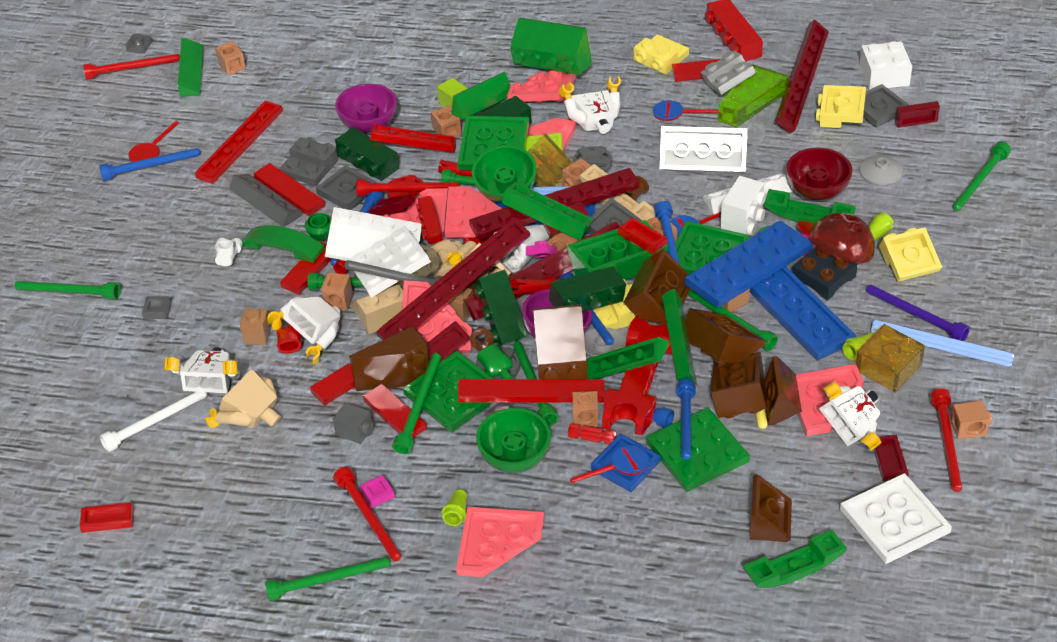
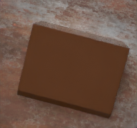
M773 356L765 377L767 409H765L768 425H775L802 412L796 374L778 356Z
M758 474L754 475L750 540L790 541L792 499Z

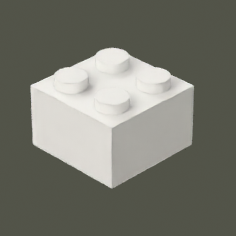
M902 41L862 45L860 68L869 90L880 84L887 88L910 86L912 64Z
M743 176L738 177L722 202L721 229L751 236L754 235L758 222H762L765 216L763 204L766 199V193H764L763 182Z

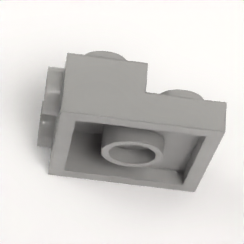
M730 51L725 53L719 61L708 64L705 70L700 73L707 86L722 95L755 74L756 71L751 64L745 62L740 53Z

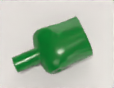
M497 344L487 346L478 353L477 360L484 367L488 375L491 377L500 375L502 379H514L509 372L513 365L512 361L502 352Z

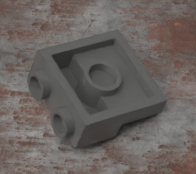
M300 137L289 149L290 157L279 169L294 180L317 186L338 162L336 148L330 143H317L311 137L307 139Z

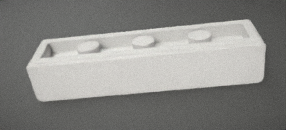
M780 173L756 180L764 183V193H766V196L769 189L789 193L793 190L785 174ZM731 188L703 196L704 202L713 214L721 212L722 202Z

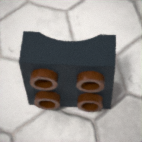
M820 243L792 266V273L828 301L843 284L852 281L856 277L858 264Z

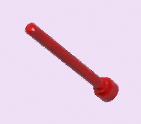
M179 54L102 66L92 65L91 63L83 64L86 80L94 79L98 74L179 62L180 56Z
M356 179V196L364 197L366 194H370V192L449 189V187L460 186V183H370V181L365 179Z
M939 388L931 392V404L938 410L952 490L959 492L962 490V483L948 412L951 396L949 390Z
M348 466L339 468L333 475L334 481L338 487L348 491L391 559L399 561L402 557L401 553L356 487L355 474Z

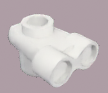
M225 238L217 239L215 244L216 264L221 266L232 265L235 255L241 251L243 242L238 238L232 240Z

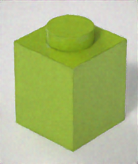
M451 78L437 86L438 103L444 107L450 105L452 108L453 95L468 88L454 78Z

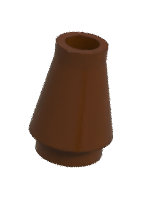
M478 327L472 332L470 343L474 349L481 351L493 344V335L488 329ZM485 334L483 338L477 337V335Z

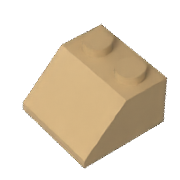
M398 284L383 290L372 298L368 295L350 302L352 309L368 334L377 331L402 310L403 290Z

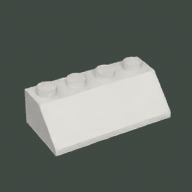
M661 126L660 169L746 172L747 129Z
M334 207L325 257L345 261L350 260L355 254L365 251L375 242L385 239L393 231L406 227L419 243L422 224Z

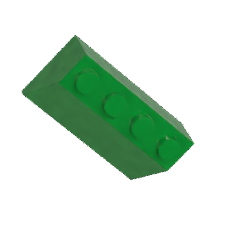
M521 17L518 19L510 45L513 64L580 75L592 65L586 27Z
M646 220L640 221L646 226L652 228ZM618 229L567 245L575 276L614 267L622 279L628 280L636 277L644 260L654 255L620 236ZM666 244L664 247H662V248H661L660 250H658L657 252H659V251H661L662 249H664V250L668 253V248H669L668 244Z

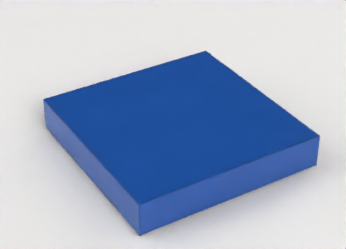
M620 433L591 463V470L594 471L611 465L612 453L621 446L634 445L642 448L649 458L648 467L645 471L636 475H626L618 472L616 469H612L599 474L632 493L661 462V456Z

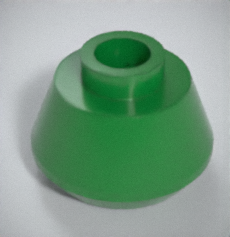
M325 213L311 215L304 224L306 232L317 241H325L328 239L332 217Z

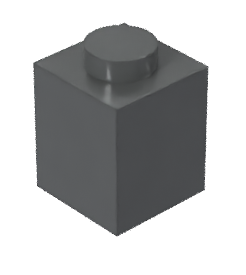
M344 403L333 418L336 436L362 444L366 436L372 433L374 424L371 419V412L366 409Z

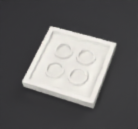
M406 227L393 231L390 236L375 242L370 248L355 254L350 259L351 261L409 274L431 262L428 255ZM354 271L371 298L398 282L397 280Z
M905 473L840 504V511L885 564L951 533L952 526Z

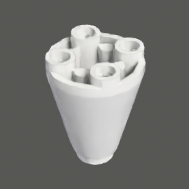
M543 225L524 226L530 232V237L501 260L510 272L521 270L533 258L526 256V246H533L536 241H547L549 239Z

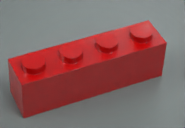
M718 0L707 3L705 20L713 27L714 32L720 36L724 45H727L731 51L740 53L745 62L762 57L763 40L730 0Z

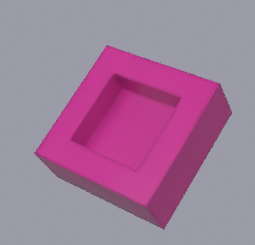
M536 241L533 246H526V256L534 258H544L557 252V247L548 245L547 241Z
M383 475L360 485L361 492L372 508L395 498L393 489Z

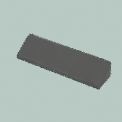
M250 174L233 175L230 190L280 226L285 227L303 215L302 210Z

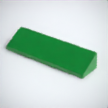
M181 38L178 74L180 97L198 96L201 92L204 47L203 44L186 38Z
M502 72L453 95L452 115L465 119L466 116H472L506 99L510 89L506 73Z
M514 182L505 190L502 200L504 205L577 240L584 237L594 220L517 182Z
M671 289L662 295L677 381L691 379L696 385L682 301L677 291Z
M656 337L587 358V378L598 380L659 362L669 345V341Z

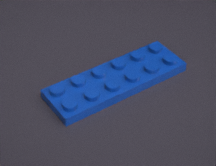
M779 220L686 276L684 284L719 308L811 251L814 242Z
M786 266L750 288V293L817 361L841 350L847 339L857 337Z

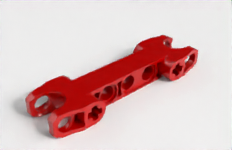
M635 316L628 328L626 346L660 337L669 341L664 354L673 355L667 325H652L646 322V320ZM659 362L626 371L620 390L607 388L603 399L602 429L610 430L617 420L628 419L635 423V434L643 435L652 423L656 409L657 397L648 394Z

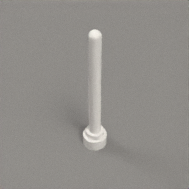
M197 391L118 432L108 431L100 435L99 438L104 449L108 453L117 449L122 440L206 398L207 392Z

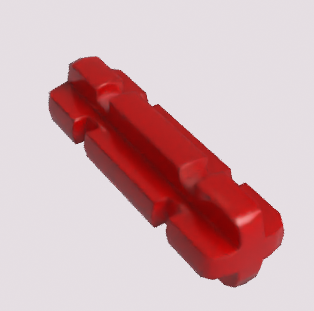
M571 423L568 428V437L574 439L581 437V440L597 443L604 441V444H610L616 438V431L608 429L603 431L602 428L585 425L582 428L579 424Z

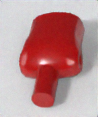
M288 322L285 327L277 330L278 350L281 353L288 354L301 349L303 336Z

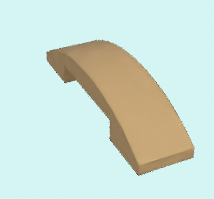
M593 164L579 178L583 183L608 174ZM625 193L612 197L641 220L647 221L655 217L654 208L645 201L639 204ZM610 198L600 200L599 202L604 205Z

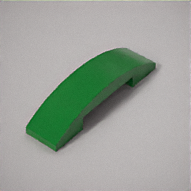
M774 189L768 190L764 206L781 217L794 222L808 221L820 227H837L852 224L856 210L854 205L834 202L833 208L790 200L789 192Z
M275 225L255 227L241 240L243 247L259 250L263 245L292 251L295 259L313 263L325 249L323 244L304 233Z
M829 530L810 538L809 545L770 561L766 556L743 565V569L757 588L777 587L800 580L822 569L845 553L847 547L833 530Z

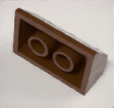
M662 249L644 260L623 303L639 319L667 325L662 295L671 289H675L681 298L683 306L691 289L684 284L685 277L689 274Z
M689 308L685 319L689 344L701 348L703 354L714 357V361L721 365H727L728 363L739 364L763 347L766 340L725 314Z

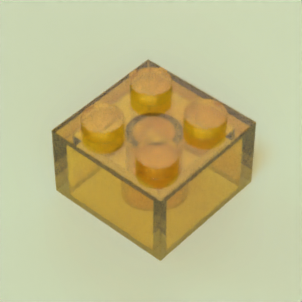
M883 324L857 351L856 365L860 374L896 393L921 367L925 345Z

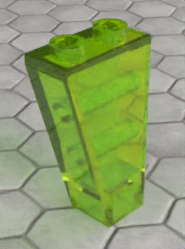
M751 64L756 73L734 86L721 101L718 107V121L734 127L740 126L784 96L789 82V75Z

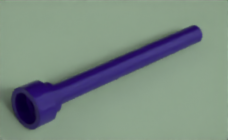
M871 284L866 288L868 294L949 332L953 339L965 341L969 334L970 326L962 322L951 323Z

